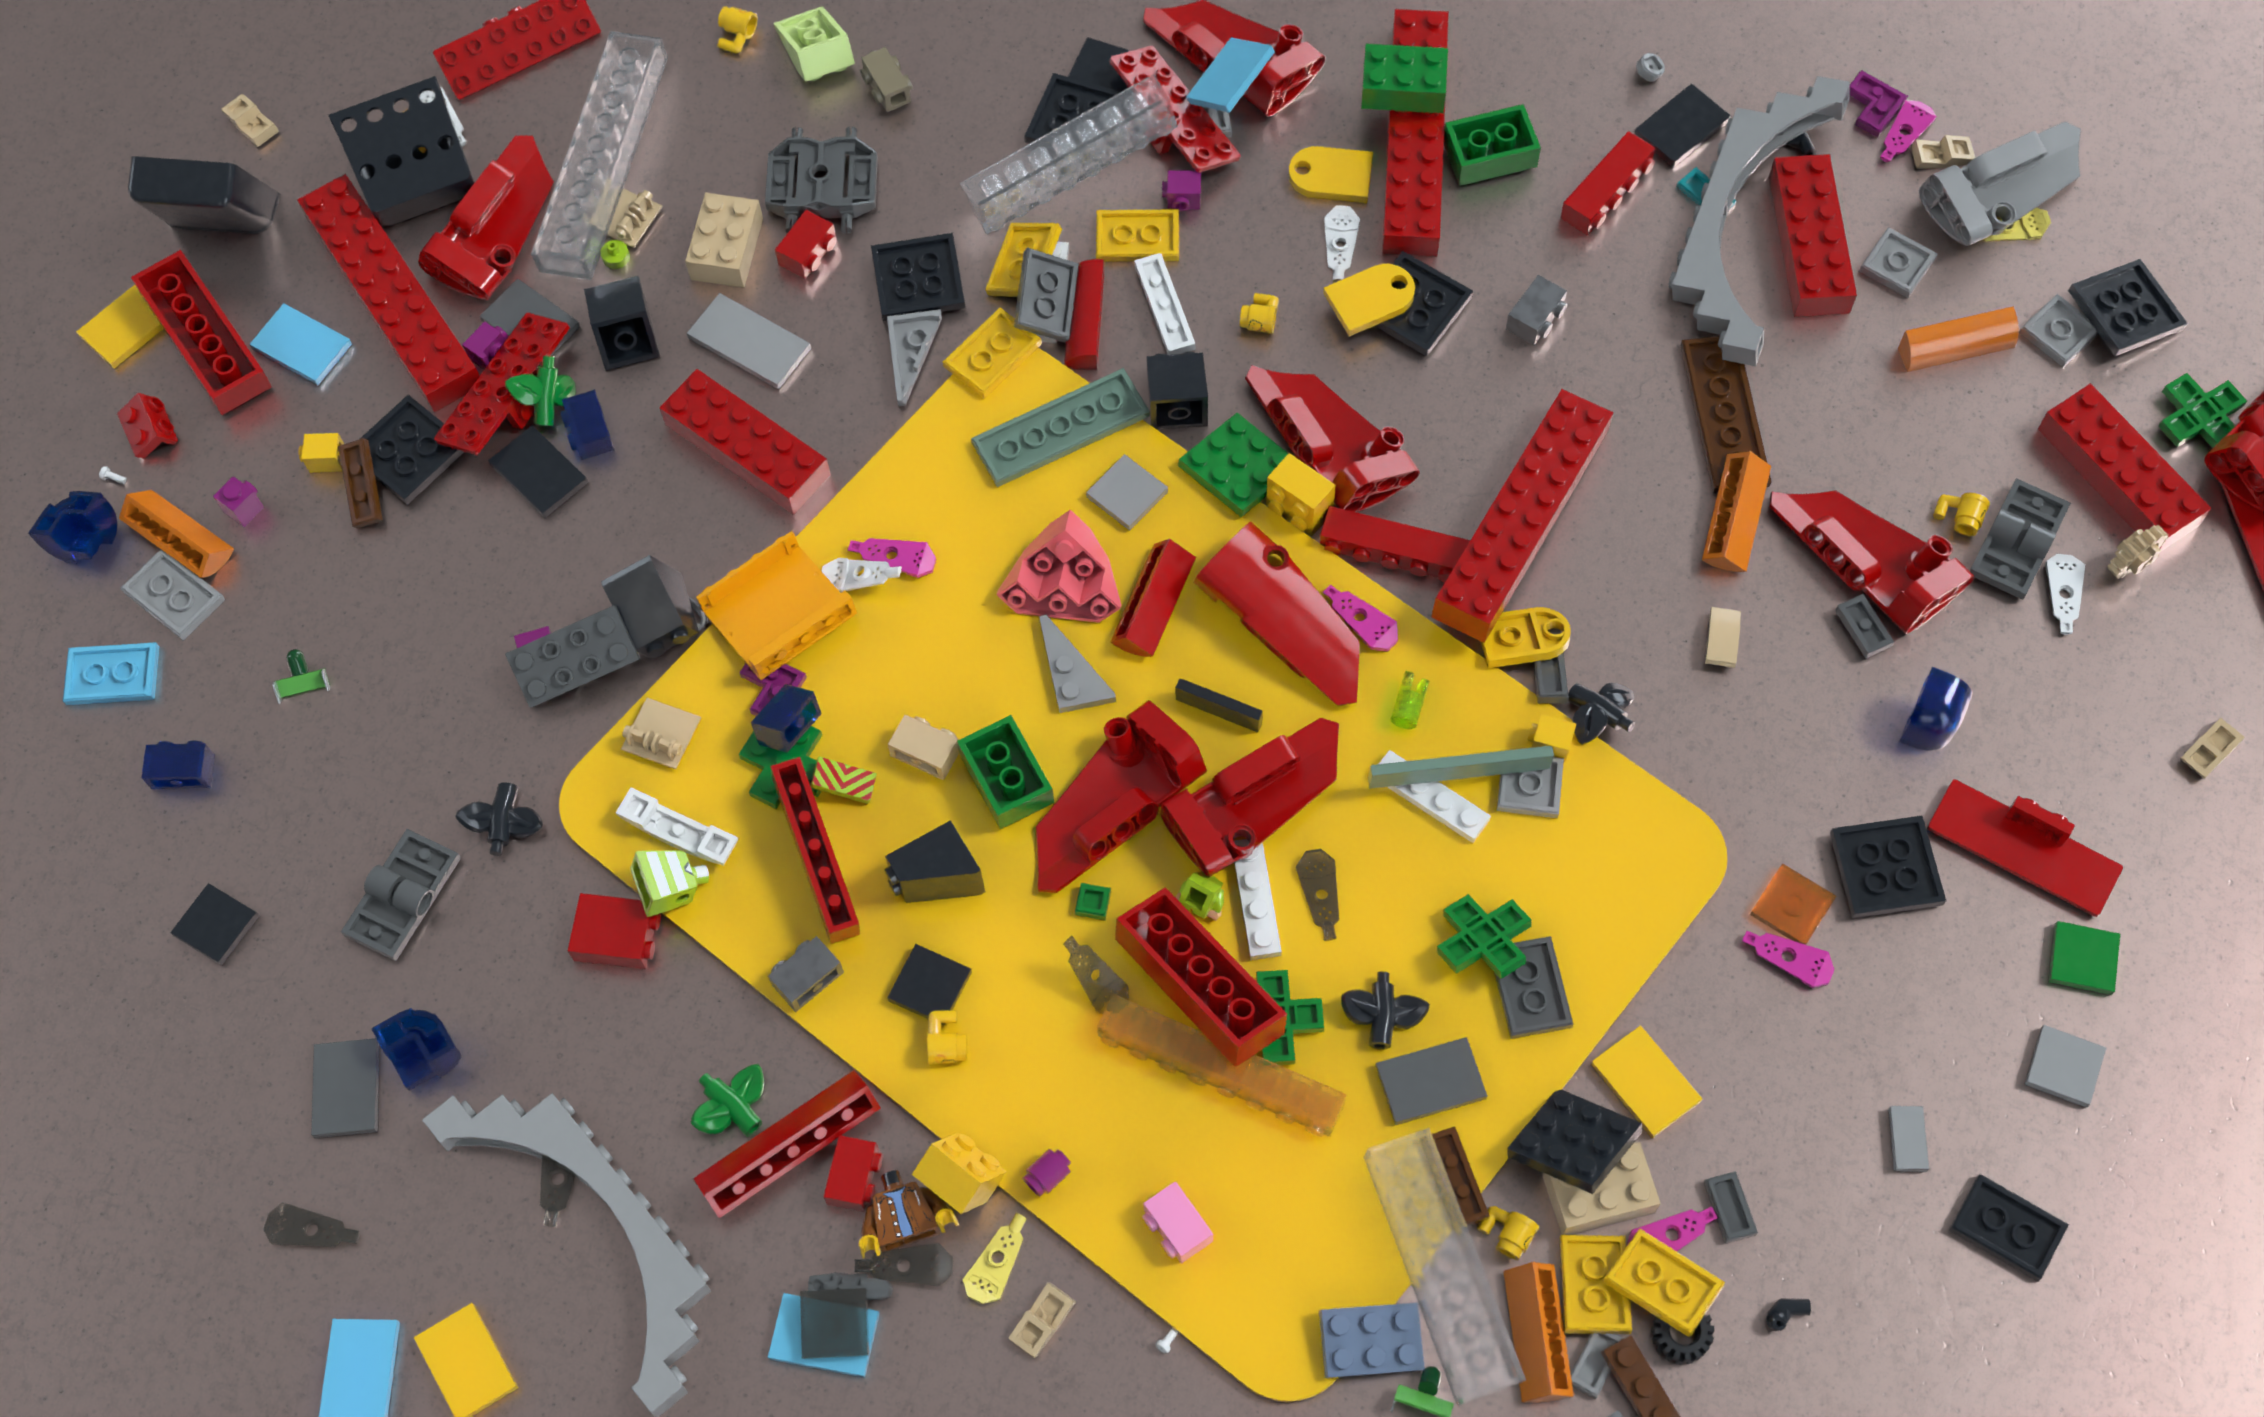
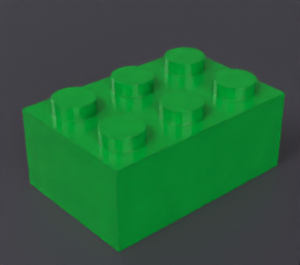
M1366 44L1361 109L1444 113L1448 48Z
M1524 104L1445 122L1444 147L1459 186L1538 167L1541 146Z
M1012 715L957 741L959 755L1000 829L1054 803L1053 789Z

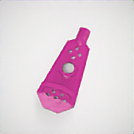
M1905 100L1883 143L1886 149L1880 157L1884 162H1890L1895 154H1903L1927 127L1936 120V115L1930 106L1920 101ZM1907 130L1910 135H1903L1900 131Z
M869 538L865 542L851 540L848 551L861 553L863 560L888 562L890 567L901 566V572L916 578L933 573L936 563V557L927 542ZM890 552L897 553V557L894 559H888L887 554Z
M1329 585L1323 591L1326 596L1333 600V610L1363 639V642L1371 650L1388 652L1398 642L1397 621L1349 591L1340 592L1332 585ZM1356 614H1363L1365 619L1357 621L1354 616Z
M1746 931L1742 942L1754 946L1758 956L1800 979L1802 983L1809 987L1817 988L1829 984L1835 969L1828 951L1769 933L1759 936ZM1784 952L1791 953L1793 960L1790 962L1783 960L1782 954Z
M1712 1207L1699 1213L1690 1209L1631 1230L1626 1247L1640 1228L1673 1250L1679 1251L1705 1233V1224L1718 1217ZM1669 1229L1675 1230L1678 1238L1676 1240L1668 1239L1666 1231Z

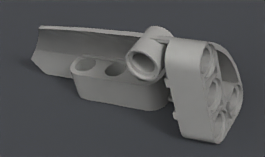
M2063 122L2037 134L2036 131H2033L1974 158L1965 167L1959 168L1956 165H1952L1929 176L1919 188L1920 199L1939 227L1954 240L1965 246L1974 244L1991 235H1999L2007 227L2080 177L2079 139L2081 129Z

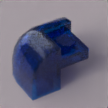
M73 491L69 493L68 498L63 499L55 506L49 503L28 534L47 553L66 563L76 565L80 559L91 560L98 552L101 544H113L117 535L118 522L116 512L102 493Z
M1932 666L1925 678L1917 702L1908 716L1899 742L1926 751L1941 749L1949 744L1962 724L1972 698V690L1969 685L1962 679Z
M410 1008L371 1028L384 1054L393 1063L408 1091L436 1075L439 1078L443 1077L461 1059V1053L451 1034L435 1013Z

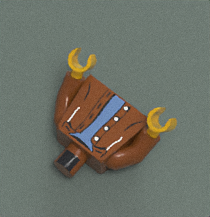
M899 1170L886 1172L881 1175L885 1191L873 1195V1204L866 1210L861 1228L862 1238L859 1240L861 1256L865 1258V1253L869 1250H875L876 1256H879L881 1251L884 1254L939 1235L941 1232L946 1233L944 1226L947 1223L953 1222L957 1227L959 1225L953 1210L948 1208L945 1201L928 1187L919 1188L916 1181L903 1185Z

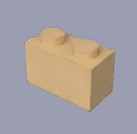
M904 715L888 743L891 757L944 780L959 754L957 745L959 739L950 730L945 728L941 730L936 729L921 717L915 716L912 718Z

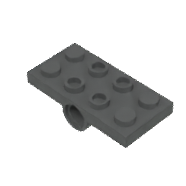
M2016 478L1970 572L1975 578L2023 600L2056 537V533L2071 503Z
M616 605L505 653L530 708L640 660V656Z
M406 829L383 866H375L368 874L364 884V891L366 893L341 933L345 937L397 961L460 861L461 856L453 850Z

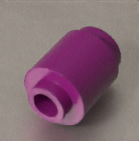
M1048 1149L1026 1169L1027 1174L1023 1177V1180L1040 1197L1044 1193L1048 1194L1070 1173L1067 1166L1071 1162L1059 1149L1055 1152Z

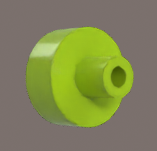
M620 240L608 241L601 248L600 254L603 263L608 268L620 269L627 265L630 260L628 247Z

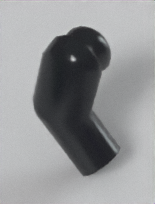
M1807 132L1786 143L1788 146L1800 149L1803 156L1816 155L1817 153Z
M1778 1299L1767 1313V1325L1775 1331H1782L1787 1327L1786 1324L1793 1315L1810 1316V1299Z

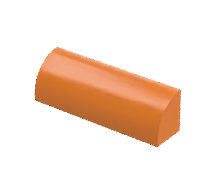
M2014 306L1906 330L1898 346V351L1907 372L2015 348L2019 337V326Z
M1751 451L1727 454L1702 560L1707 564L1727 571L1747 572L1770 475L1771 465Z
M153 490L126 494L118 519L200 578L216 573L229 560L234 550L233 547Z
M1530 1262L1504 1270L1522 1403L1549 1402L1574 1397L1554 1264Z

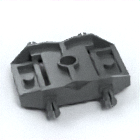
M796 127L792 128V137L786 138L768 153L765 194L766 210L786 218V233L790 231L805 210L821 218H841L840 231L846 234L847 228L848 234L851 233L853 218L876 209L877 152L856 137L857 128L852 127V131L850 127L846 128V137H834L822 142L809 137H802V128L798 127V130H796ZM797 155H798L796 198H794V197H795V181H796V164H797ZM845 155H849L847 197H843ZM818 171L827 172V175L823 178L814 177V174Z

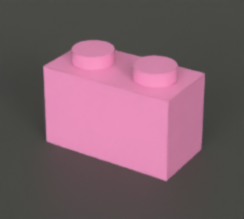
M1176 1181L1144 1202V1212L1146 1214L1142 1217L1152 1232L1159 1231L1164 1239L1161 1244L1171 1259L1176 1256L1182 1264L1213 1242L1212 1231Z

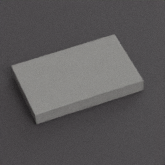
M161 549L120 588L123 593L183 641L226 600L212 586Z

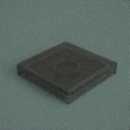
M867 1288L800 1291L802 1359L869 1355Z

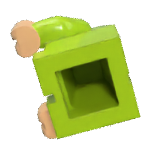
M1194 872L1182 884L1180 892L1175 898L1188 911L1193 909L1192 913L1203 919L1208 916L1216 921L1221 916V909L1224 904V891L1221 889L1223 883L1214 876L1208 877L1203 872Z

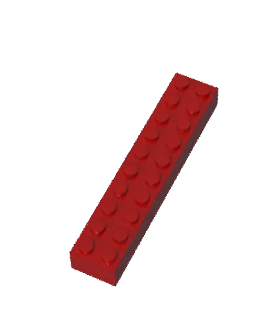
M1395 9L1392 45L1447 48L1449 11ZM1445 105L1444 113L1389 110L1382 254L1400 255L1404 251L1413 256L1438 257L1441 227Z
M346 173L297 199L306 219L433 412L435 413L465 396L479 377L476 367Z
M1564 389L1560 390L1436 596L1431 618L1485 643L1607 435L1614 412Z

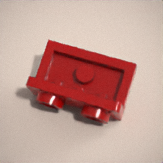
M137 393L117 412V415L135 457L145 459L160 443L164 442L175 445L178 439L164 409L163 402L155 396Z

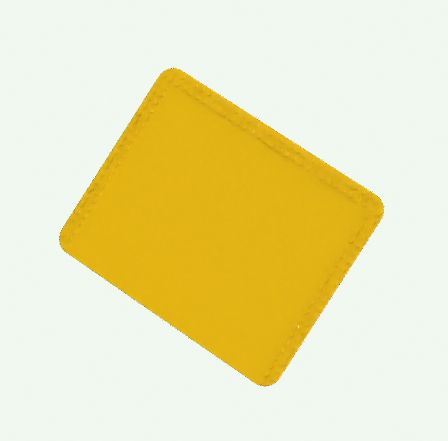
M1037 348L985 399L952 374L796 536L799 547L821 571L824 565L837 558L863 560L861 553L848 551L851 540L865 542L869 538L927 542L936 557L933 573L916 578L901 572L899 578H888L884 584L846 591L852 597L857 614L786 663L806 673L807 678L777 726L751 714L750 708L763 688L740 676V671L745 665L744 660L716 627L711 624L571 770L562 786L559 798L561 821L570 838L580 848L638 895L639 893L630 870L635 852L681 850L658 840L616 815V811L630 787L657 799L660 805L707 827L713 825L738 837L739 840L724 865L686 853L691 867L707 866L709 882L698 884L693 901L687 905L663 912L662 914L939 1139H944L956 1133L964 1134L970 1137L975 1142V1147L984 1154L995 1157L1000 1163L999 1166L1007 1171L998 1184L1002 1190L1170 1326L1175 1328L1244 1386L1262 1397L1275 1401L1296 1402L1306 1400L1322 1393L1339 1378H1325L1319 1310L1396 1304L1457 1226L1424 1137L1455 1126L1482 1194L1509 1159L1507 1153L1509 1145L1555 1091L1561 1090L1566 1086L1715 894L1727 868L1725 840L1715 822L1700 808L1598 737L1589 743L1581 745L1575 733L1566 762H1563L1558 818L1497 811L1500 775L1438 781L1491 815L1490 821L1474 843L1468 841L1388 787L1369 789L1368 775L1370 766L1379 764L1389 750L1406 761L1532 748L1533 742L1527 739L1532 723L1538 724L1541 714L1569 722L1573 721L1549 703L1537 704V695L1498 667L1488 668L1485 658L1331 551L1324 550L1323 545L1263 503L1259 502L1244 516L1240 517L1178 466L1179 459L1188 451L1144 420L1000 487H996L972 445L971 438L1090 384L1054 357ZM1124 454L1168 487V493L1130 531L1086 497V492ZM1071 510L1092 530L1108 556L1121 601V609L1100 623L1049 618L1113 690L1116 702L1060 713L1039 616L1017 614L997 596V591L1031 542L1051 522ZM1250 521L1274 543L1281 545L1288 551L1292 561L1331 607L1333 600L1323 593L1329 585H1332L1340 592L1349 591L1397 621L1398 642L1386 652L1371 650L1363 642V639L1341 618L1360 642L1357 703L1337 706L1306 677L1302 678L1249 632L1240 622L1241 618L1220 599L1215 603L1194 584L1196 576L1205 565ZM1171 539L1196 557L1154 655L1143 657L1128 653L1110 643L1153 545ZM890 552L887 554L888 559H894L897 557V553ZM1277 554L1267 556L1268 563L1271 566L1278 567L1282 565V559ZM864 569L859 572L858 576L863 574ZM1356 614L1354 618L1357 621H1363L1365 616L1363 614ZM1179 679L1187 680L1262 710L1263 718L1259 732L1176 700L1175 687ZM646 698L701 717L676 769L621 750L626 740V737L622 736L625 726H632ZM1147 700L1152 701L1184 729L1198 745L1207 772L1185 788L1188 789L1190 794L1211 783L1214 776L1223 769L1281 735L1289 737L1319 718L1339 723L1337 780L1263 842L1282 951L1281 956L1250 960L1234 863L1212 875L1223 883L1221 889L1224 891V904L1221 909V916L1216 921L1208 916L1203 919L1192 913L1193 909L1189 910L1197 921L1256 982V972L1288 970L1290 1000L1322 998L1324 1032L1293 1034L1295 1064L1263 1066L1261 1050L1235 1068L1115 940L1116 918L1165 887L1175 897L1180 892L1182 884L1194 872H1202L1185 854L1166 828L1160 816L1161 807L1159 808L1158 815L1150 824L1058 893L1038 891L1036 826L1105 742V724L1117 717L1127 719L1126 716ZM904 715L912 718L915 716L921 717L928 721L930 726L939 730L942 728L948 729L959 740L1012 715L1053 789L1054 803L1000 829L959 754L947 776L942 780L891 757L888 743ZM795 718L822 732L821 739L809 757L817 760L820 756L877 773L871 800L868 804L821 791L818 797L814 796L860 925V935L833 944L829 942L781 803L775 809L750 796L749 791L762 772V769L741 760L739 757L740 751L754 730L780 742ZM951 820L981 869L985 893L976 896L906 903L901 894L895 896L888 884V877L884 871L888 867L885 856ZM1236 837L1233 841H1235V840H1242V839H1246V838H1244V837ZM1081 883L1111 888L1106 920L1075 915ZM1467 894L1475 900L1486 914L1491 913L1513 899L1532 919V927L1514 937L1511 941L1515 943L1551 936L1574 1024L1573 1027L1510 1039L1494 971L1481 958L1456 974L1437 953V946L1458 933L1444 917L1443 909ZM817 936L840 961L844 973L795 1012L772 986L768 975L771 974L772 968L782 960L787 961L793 956L801 943L806 940L811 941ZM915 944L972 969V973L953 1010H957V1023L941 1025V1033L967 1035V1060L958 1061L957 1063L928 1064V1019L888 1001L887 997ZM1381 971L1390 973L1389 983L1394 985V998L1400 995H1412L1430 1004L1429 1011L1416 1026L1409 1029L1394 1027L1391 1047L1388 1049L1370 1047L1369 1039L1372 1024L1360 1025L1351 1022L1345 1015L1341 1004V995L1346 991L1360 989L1372 994V984L1377 982V972ZM1467 1037L1487 1093V1099L1395 1125L1376 1069V1063ZM1048 1149H1051L1053 1152L1059 1149L1071 1162L1067 1166L1070 1173L1048 1194L1044 1193L1039 1197L1023 1180V1177L1027 1174L1026 1169ZM1175 1181L1213 1233V1242L1182 1264L1176 1256L1172 1259L1169 1257L1161 1244L1164 1239L1159 1231L1152 1232L1142 1217L1146 1214L1144 1212V1202Z

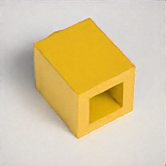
M339 433L304 434L303 445L299 446V459L305 464L309 473L342 472L338 446L343 445L344 442Z
M1541 714L1539 723H1532L1527 740L1533 742L1532 748L1552 746L1554 757L1564 758V762H1566L1576 723Z

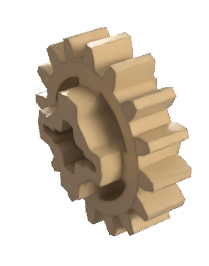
M2154 525L2149 530L2143 531L2139 529L2116 547L2118 549L2115 552L2117 556L2110 561L2111 563L2107 566L2117 579L2123 578L2127 573H2140L2159 557V553L2162 551L2159 547L2165 544L2168 534L2159 525Z

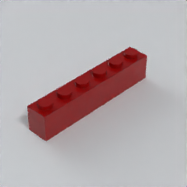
M1333 506L1328 508L1320 535V544L1324 546V550L1331 551L1336 555L1351 556L1359 562L1371 561L1379 563L1387 569L1399 568L1408 570L1416 576L1428 575L1436 577L1444 583L1470 542L1468 539Z
M797 757L771 766L772 780L830 944L860 935L859 921L801 758Z
M853 1070L694 1177L693 1180L718 1218H721L836 1140L839 1135H843L880 1110L881 1107L867 1084Z

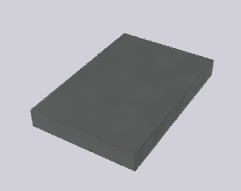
M1030 248L1024 251L1014 322L1015 328L1061 342L1069 340L1078 263Z
M518 278L480 315L482 322L485 321L493 327L499 326L507 333L508 337L526 313L567 323L570 329L550 356L580 328V324L576 319Z
M1551 936L1515 942L1514 944L1526 956V964L1502 979L1495 974L1510 1039L1572 1028L1574 1024Z
M1467 1037L1376 1063V1069L1395 1125L1487 1099V1093Z
M377 1038L314 1044L311 1135L314 1138L378 1132L379 1040Z

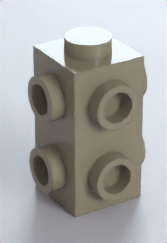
M883 47L861 57L863 69L860 70L861 76L866 85L871 84L873 88L872 94L877 104L882 103L886 111L890 112L911 102L910 90L913 89L912 83L907 74L902 75L900 63L895 55L891 56L887 48Z

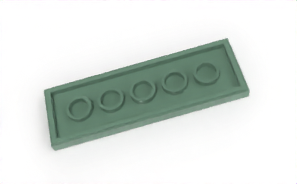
M1122 368L971 438V442L996 487H1000L1150 417V410L1125 369Z

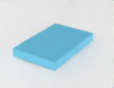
M1231 37L1186 96L1188 102L1193 105L1230 113L1274 54L1272 46Z
M283 303L249 345L252 350L310 382L319 385L350 348L352 342L349 338Z
M153 642L68 648L63 702L66 705L155 700L160 646Z
M783 1293L768 1359L865 1378L880 1313L877 1310Z
M332 1319L319 1417H388L400 1328L398 1320Z

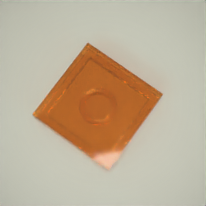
M1782 863L1750 915L1790 940L1806 945L1837 896Z

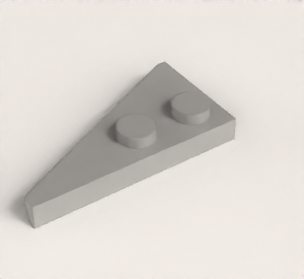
M941 309L887 316L898 406H905L941 323Z
M1047 615L1039 616L1059 712H1069L1116 702L1113 690Z

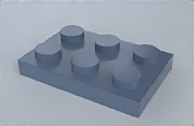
M1418 1302L1319 1310L1325 1378L1425 1370Z

